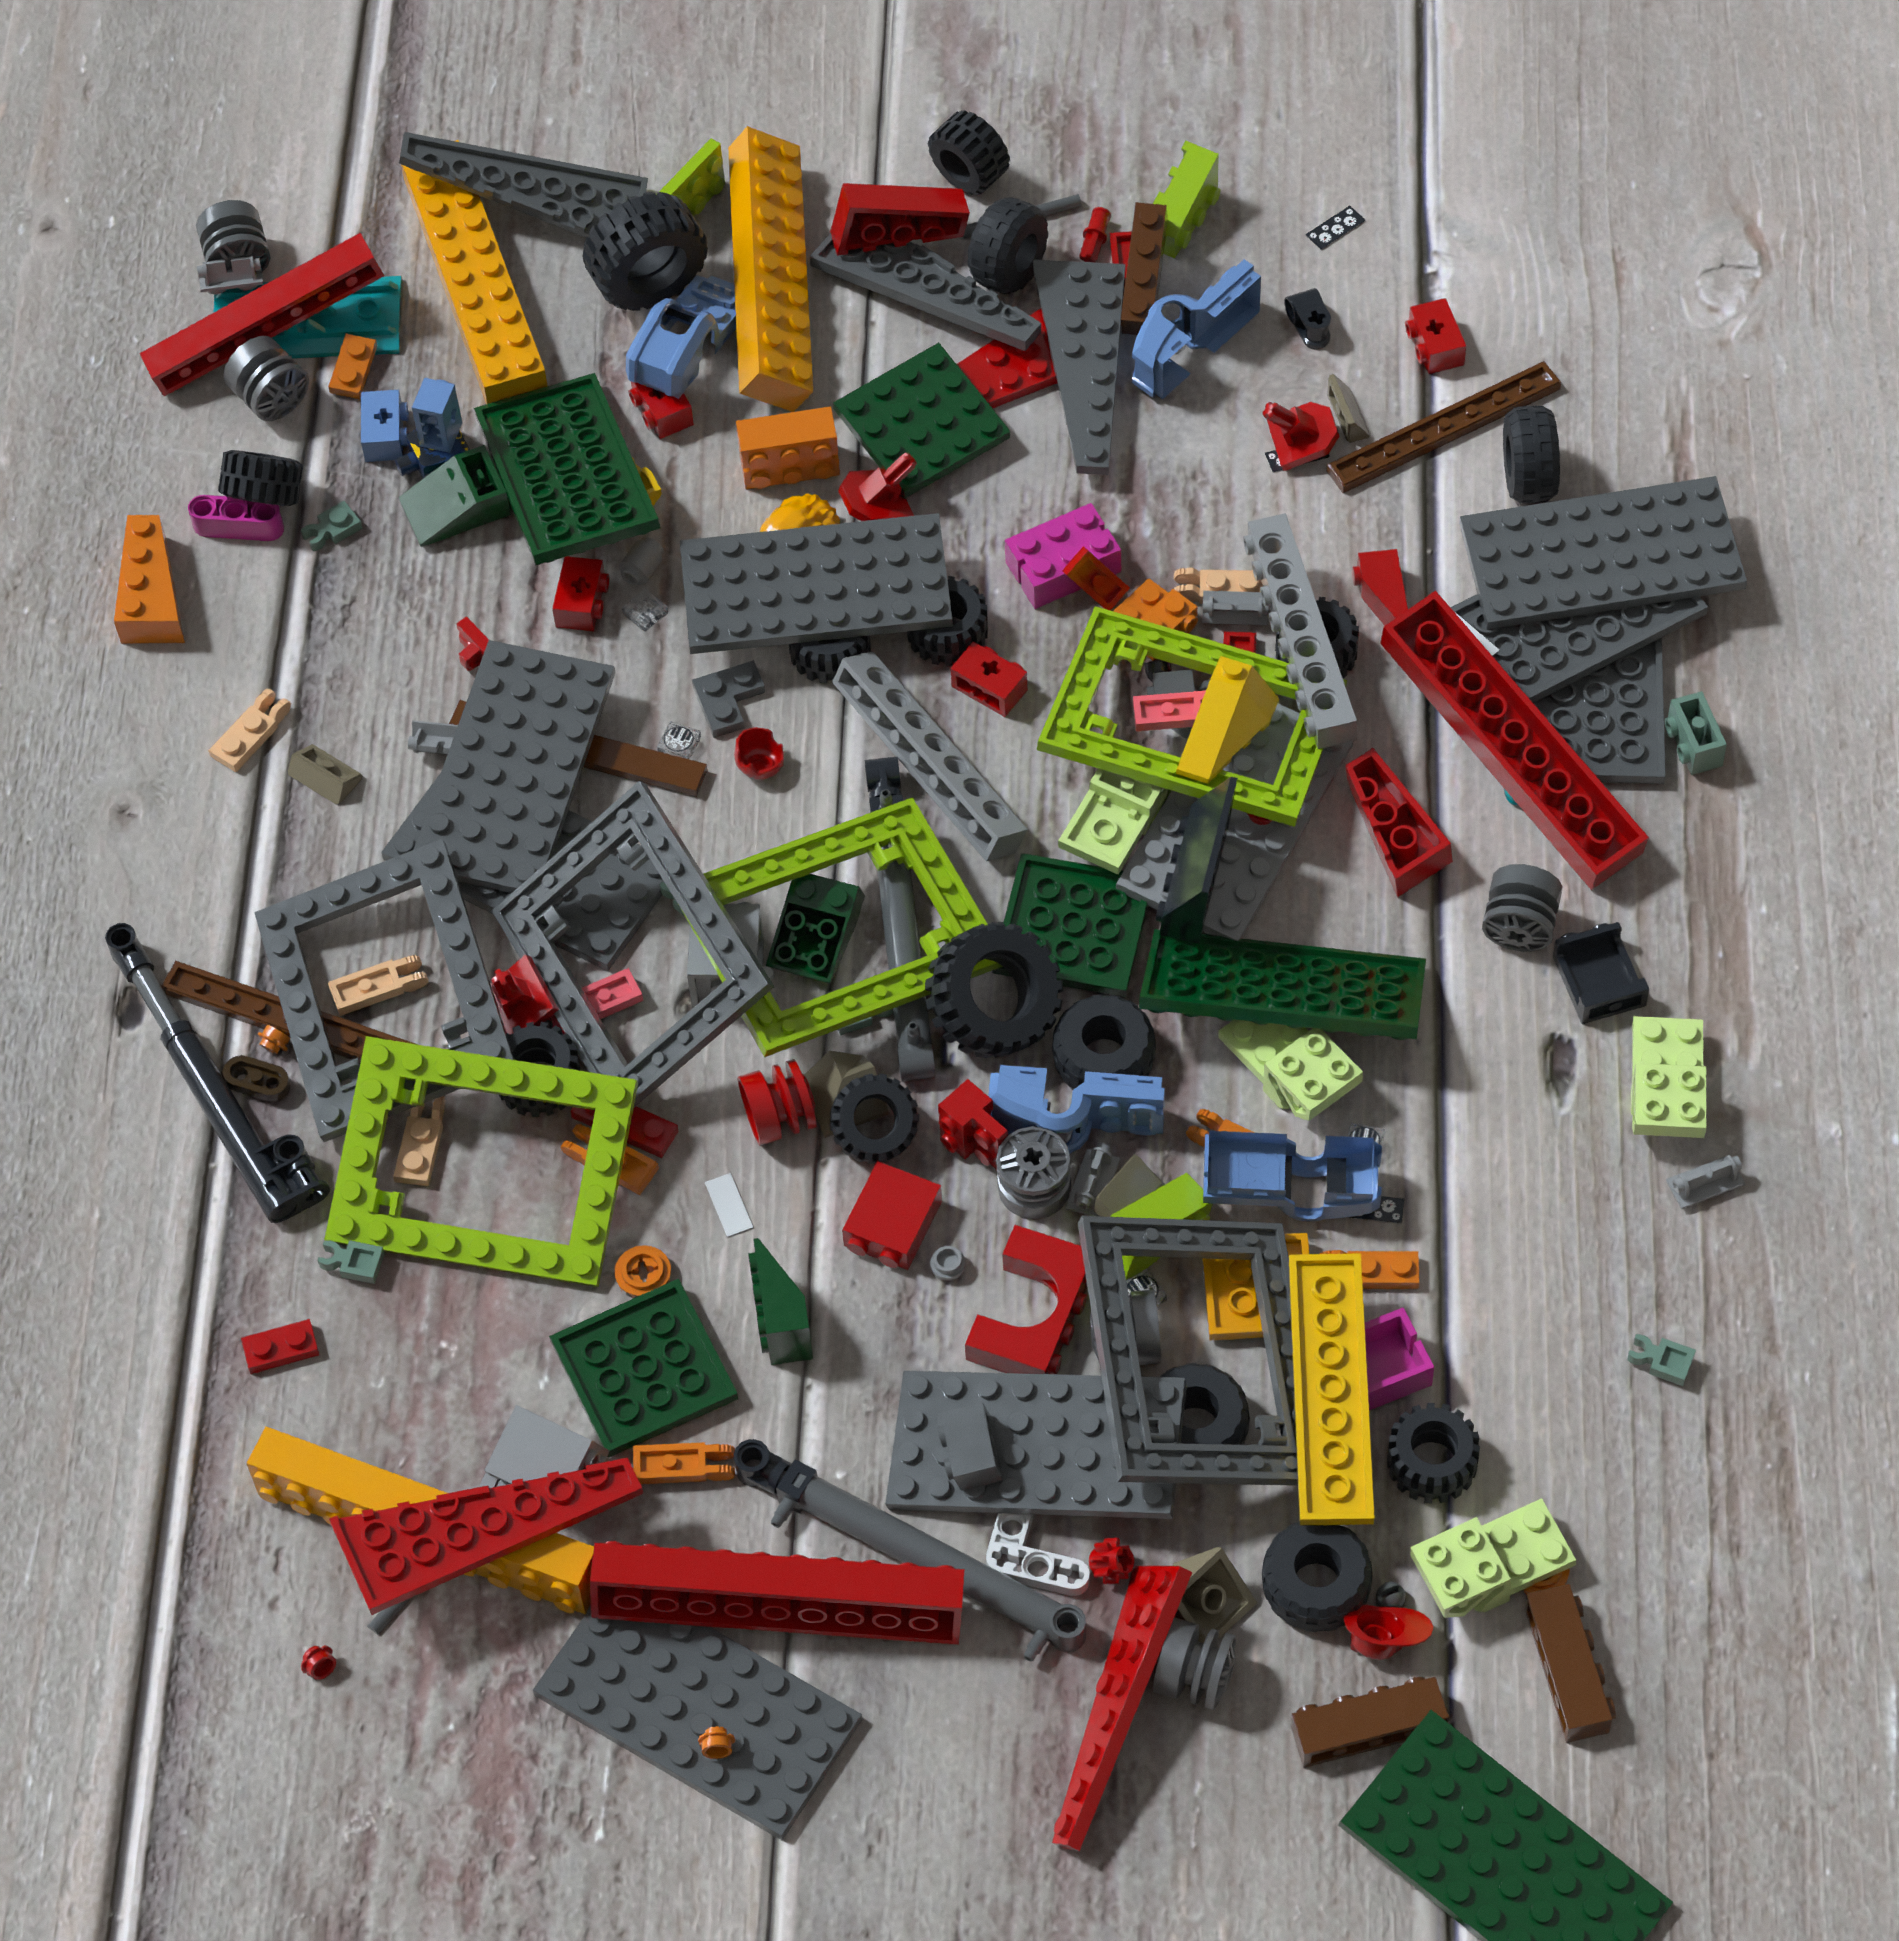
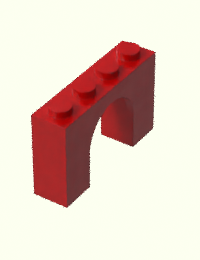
M1014 1225L1002 1254L1003 1270L1046 1285L1055 1294L1058 1304L1050 1317L1037 1325L1029 1327L1012 1326L977 1314L965 1343L966 1360L1004 1373L1057 1374L1062 1362V1355H1059L1063 1344H1070L1075 1325H1072L1075 1314H1082L1087 1295L1084 1294L1087 1280L1082 1248L1080 1245Z

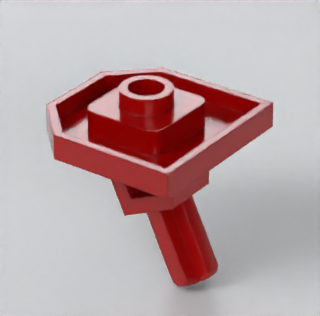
M1268 402L1265 405L1263 416L1267 420L1283 471L1328 455L1340 437L1330 407L1314 402H1308L1298 407L1294 406L1290 410L1278 403Z
M904 453L887 470L877 468L876 470L849 471L838 490L849 515L860 521L914 516L907 499H904L900 494L902 489L899 483L917 465L916 460L909 453Z
M524 955L504 972L501 969L494 971L496 976L491 979V986L506 1033L509 1035L513 1033L512 1028L518 1025L521 1029L527 1027L526 1023L534 1022L535 1026H540L541 1022H545L559 1010L531 956Z

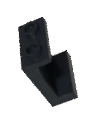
M1619 922L1612 924L1602 923L1596 925L1591 930L1580 933L1570 932L1555 940L1553 959L1581 1024L1647 1005L1649 995L1648 984L1645 978L1638 979L1621 940L1622 927Z

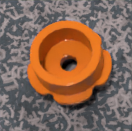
M266 1025L262 1033L258 1032L257 1035L262 1038L259 1045L276 1055L280 1049L282 1051L288 1050L286 1046L291 1038L270 1025Z
M715 1726L706 1729L705 1733L699 1736L698 1742L702 1748L703 1756L710 1759H721L732 1753V1744L735 1743V1737L733 1734H727L726 1728Z

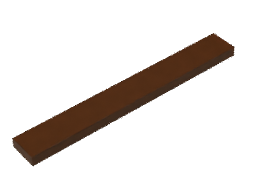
M1543 361L1327 464L1326 472L1341 492L1345 493L1504 417L1515 407L1527 406L1561 390V382L1546 362Z
M459 700L449 724H459L466 701ZM594 735L584 764V768L637 782L641 781L645 784L697 797L708 771L707 764L597 735Z
M176 960L161 985L168 996L265 1029L266 1025H270L290 1037L280 999L277 995ZM321 1011L333 1053L348 1059L358 1058L361 1063L366 1036L415 1044Z

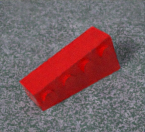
M843 183L830 233L837 256L846 255L848 250L862 248L863 252L876 250L878 245L891 243L894 244V247L906 246V243L921 239L923 243L961 238L964 235L970 212L963 189Z

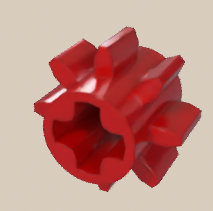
M1106 1538L1102 1543H1095V1549L1089 1555V1567L1094 1574L1093 1576L1103 1577L1104 1584H1118L1119 1580L1128 1579V1573L1134 1567V1555L1129 1545H1120L1119 1538Z

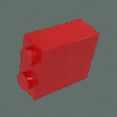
M877 1161L842 1229L844 1246L856 1255H869L877 1258L882 1264L890 1268L900 1267L908 1270L942 1203L941 1185Z

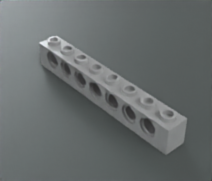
M1284 513L1249 521L1248 535L1243 536L1245 551L1247 555H1253L1252 570L1255 580H1261L1263 587H1260L1264 606H1270L1271 609L1269 620L1272 631L1279 632V652L1282 658L1287 657L1289 665H1286L1290 684L1296 683L1298 691H1295L1299 711L1305 710L1307 716L1304 718L1306 733L1308 737H1314L1318 749L1357 740V719L1287 515Z
M871 651L843 658L832 683L893 754L898 756L899 761L985 861L1015 854L1028 829L876 654Z

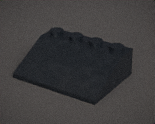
M1230 777L1191 804L1188 817H1181L1178 836H1183L1181 845L1174 844L1170 864L1176 865L1174 873L1167 872L1163 892L1168 893L1166 902H1159L1155 921L1161 922L1159 935L1196 944L1200 943L1228 833L1238 778Z

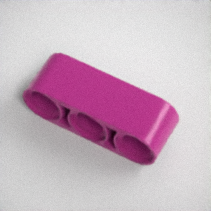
M199 495L194 497L188 504V512L193 529L199 536L274 541L279 539L284 532V523L278 505L215 495Z

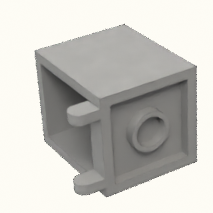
M738 902L736 904L723 905L763 967L764 934L760 904ZM690 926L687 979L693 1009L722 984V981ZM763 967L772 981L774 978L773 969L771 967ZM770 991L771 994L773 995L775 1001L777 1002V995H776V993L773 992V991Z
M516 1405L484 1470L486 1473L480 1487L488 1485L489 1488L508 1485L512 1484V1480L522 1478L523 1481L547 1477V1473L559 1471V1474L583 1470L586 1469L587 1465L609 1461L607 1456L610 1450Z

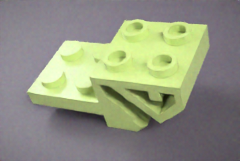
M1097 769L1090 781L1089 791L1058 840V848L1119 874L1142 834L1145 835L1172 790Z
M1633 1016L1631 1086L1633 1135L1705 1137L1706 1066H1703V1020Z
M1233 1020L1219 1030L1218 1038L1263 1083V1091L1279 1108H1291L1294 1116L1300 1119L1310 1121L1362 1082L1363 1071L1322 1029L1312 1028L1308 1031L1305 1027L1294 1029L1287 1025L1271 1023L1259 1025L1252 1021Z
M1542 1498L1484 1525H1481L1478 1518L1475 1517L1412 1546L1410 1556L1444 1618L1465 1616L1473 1608L1478 1612H1487L1509 1602L1510 1595L1576 1565L1575 1556Z

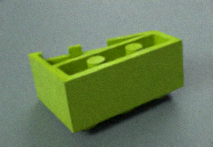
M1186 140L1181 148L1183 159L1179 167L1172 166L1168 173L1172 177L1168 188L1164 193L1159 191L1153 204L1167 205L1168 222L1164 254L1174 259L1181 248L1185 249L1188 246L1193 230L1196 226L1200 227L1202 225L1207 209L1210 205L1214 206L1217 203L1221 189L1218 188L1219 154Z
M1186 1172L1117 1211L1110 1217L1210 1220L1209 1213L1213 1204L1203 1203V1188ZM1122 1256L1126 1284L1161 1257Z

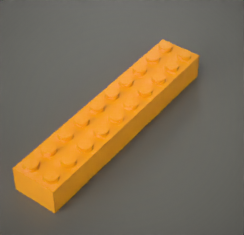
M747 126L728 147L739 394L794 412L813 393L800 146Z
M401 165L406 187L486 404L547 387L543 363L480 196Z
M265 1426L246 1463L258 1495L262 1499L273 1504H277L280 1501L291 1505L293 1510L302 1515L309 1516L312 1513L321 1516L328 1524H330L329 1518L337 1515L339 1518L362 1514V1510L373 1508L374 1511L398 1507L397 1503L409 1501L410 1504L436 1499L437 1495L447 1494V1492ZM555 1533L464 1575L474 1576L477 1574L487 1578L491 1584L499 1588L506 1589L510 1586L520 1590L529 1599L540 1601L542 1598L553 1602L558 1609L564 1612L574 1613V1611L586 1614L591 1604L590 1576L594 1546Z

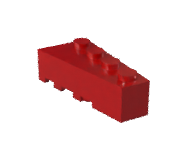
M1371 748L1345 765L1348 786L1397 898L1453 862L1450 841L1374 748Z

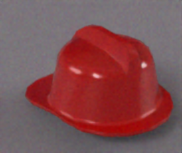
M1363 1605L1357 1611L1354 1610L1344 1616L1345 1626L1351 1633V1650L1374 1660L1389 1659L1401 1650L1402 1647L1423 1643L1431 1637L1433 1632L1431 1620L1425 1614L1414 1609Z

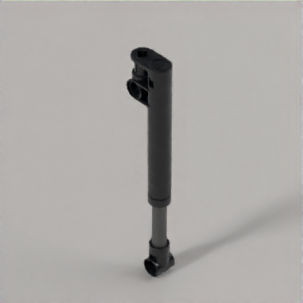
M117 923L111 926L106 932L105 939L113 961L118 964L127 981L134 983L163 1031L160 1040L267 1219L271 1223H280L324 1200L328 1196L331 1187L327 1181L320 1180L315 1173V1164L307 1153L300 1137L287 1134L266 1145L263 1144L189 1021L181 1020L154 975V965L139 942L134 928L126 923ZM290 1154H297L294 1158L286 1159Z

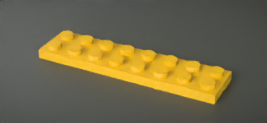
M1361 1253L1289 1255V1284L1300 1525L1374 1524Z

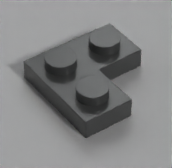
M754 660L692 679L693 689L713 738L744 729V720L736 702L765 693V686Z

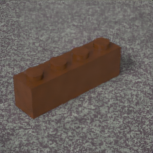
M1135 202L1121 313L1122 334L1138 335L1141 326L1148 317L1149 309L1158 300L1168 222L1167 205Z
M1570 1584L1527 1593L1524 1609L1566 1743L1608 1734L1612 1719H1616L1615 1706L1611 1697H1605L1602 1685L1605 1684L1604 1671L1600 1662H1594L1591 1653L1595 1649L1594 1640L1590 1629L1584 1630L1581 1617H1584V1610L1579 1595L1573 1596Z
M1419 1676L1407 1680L1401 1686L1393 1688L1379 1686L1373 1688L1368 1694L1362 1696H1340L1327 1705L1319 1707L1317 1704L1305 1705L1295 1713H1292L1291 1730L1303 1768L1403 1743L1431 1709L1447 1722L1449 1721V1716L1436 1677L1425 1679V1677Z

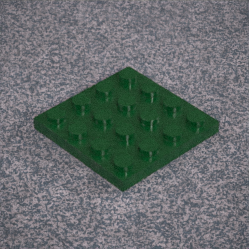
M939 342L833 402L834 411L879 468L887 470L904 453H909L916 460L917 465L899 483L902 489L900 494L904 499L1010 438L1008 427Z
M1021 853L1003 923L1005 927L1010 924L1021 926L1023 929L1022 934L1031 931L1039 937L1036 943L1040 947L1045 944L1052 952L1048 957L1052 963L1058 962L1061 971L1056 973L1057 981H1063V986L1126 997L1148 905L1146 901L1141 899L1139 902L1127 896L1125 892L1116 889V883L1124 872L1122 870L1119 874H1116L1099 866ZM1004 967L992 970V974L1012 977Z
M679 1278L549 1336L550 1342L601 1445L610 1450L608 1458L738 1400V1393Z

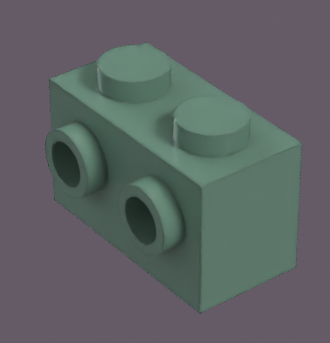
M1703 692L1672 699L1668 718H1665V728L1669 737L1675 738L1680 762L1687 765L1691 775L1722 767L1727 743Z

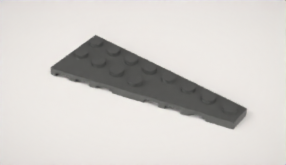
M408 132L403 134L399 164L583 237H590L589 233L593 225H597L600 222L599 218L605 212L607 214L611 212L613 206L618 203L623 204L627 202L628 198L632 196H643V193L647 191L648 178Z
M830 233L810 255L811 267L1023 351H1026L1041 333V323L1016 306L1006 305L998 299V294L994 291L986 292L976 285L974 278L971 276L965 278L955 271L953 264L924 245L919 246L910 241L906 243V246L894 247V244L891 243L878 245L876 250L863 252L862 248L848 250L846 255L837 256Z
M1033 260V274L1035 276L1037 294L1040 299L1042 317L1045 322L1050 354L1058 382L1059 395L1070 437L1076 473L1109 475L1125 264Z

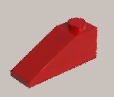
M1397 549L1358 553L1357 566H1352L1354 586L1359 585L1361 598L1385 626L1408 610Z

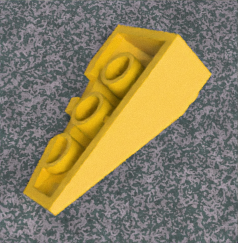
M1220 656L1176 769V774L1208 784L1231 762L1232 757L1241 748L1245 749L1259 731L1263 732L1269 726L1279 698L1252 665Z

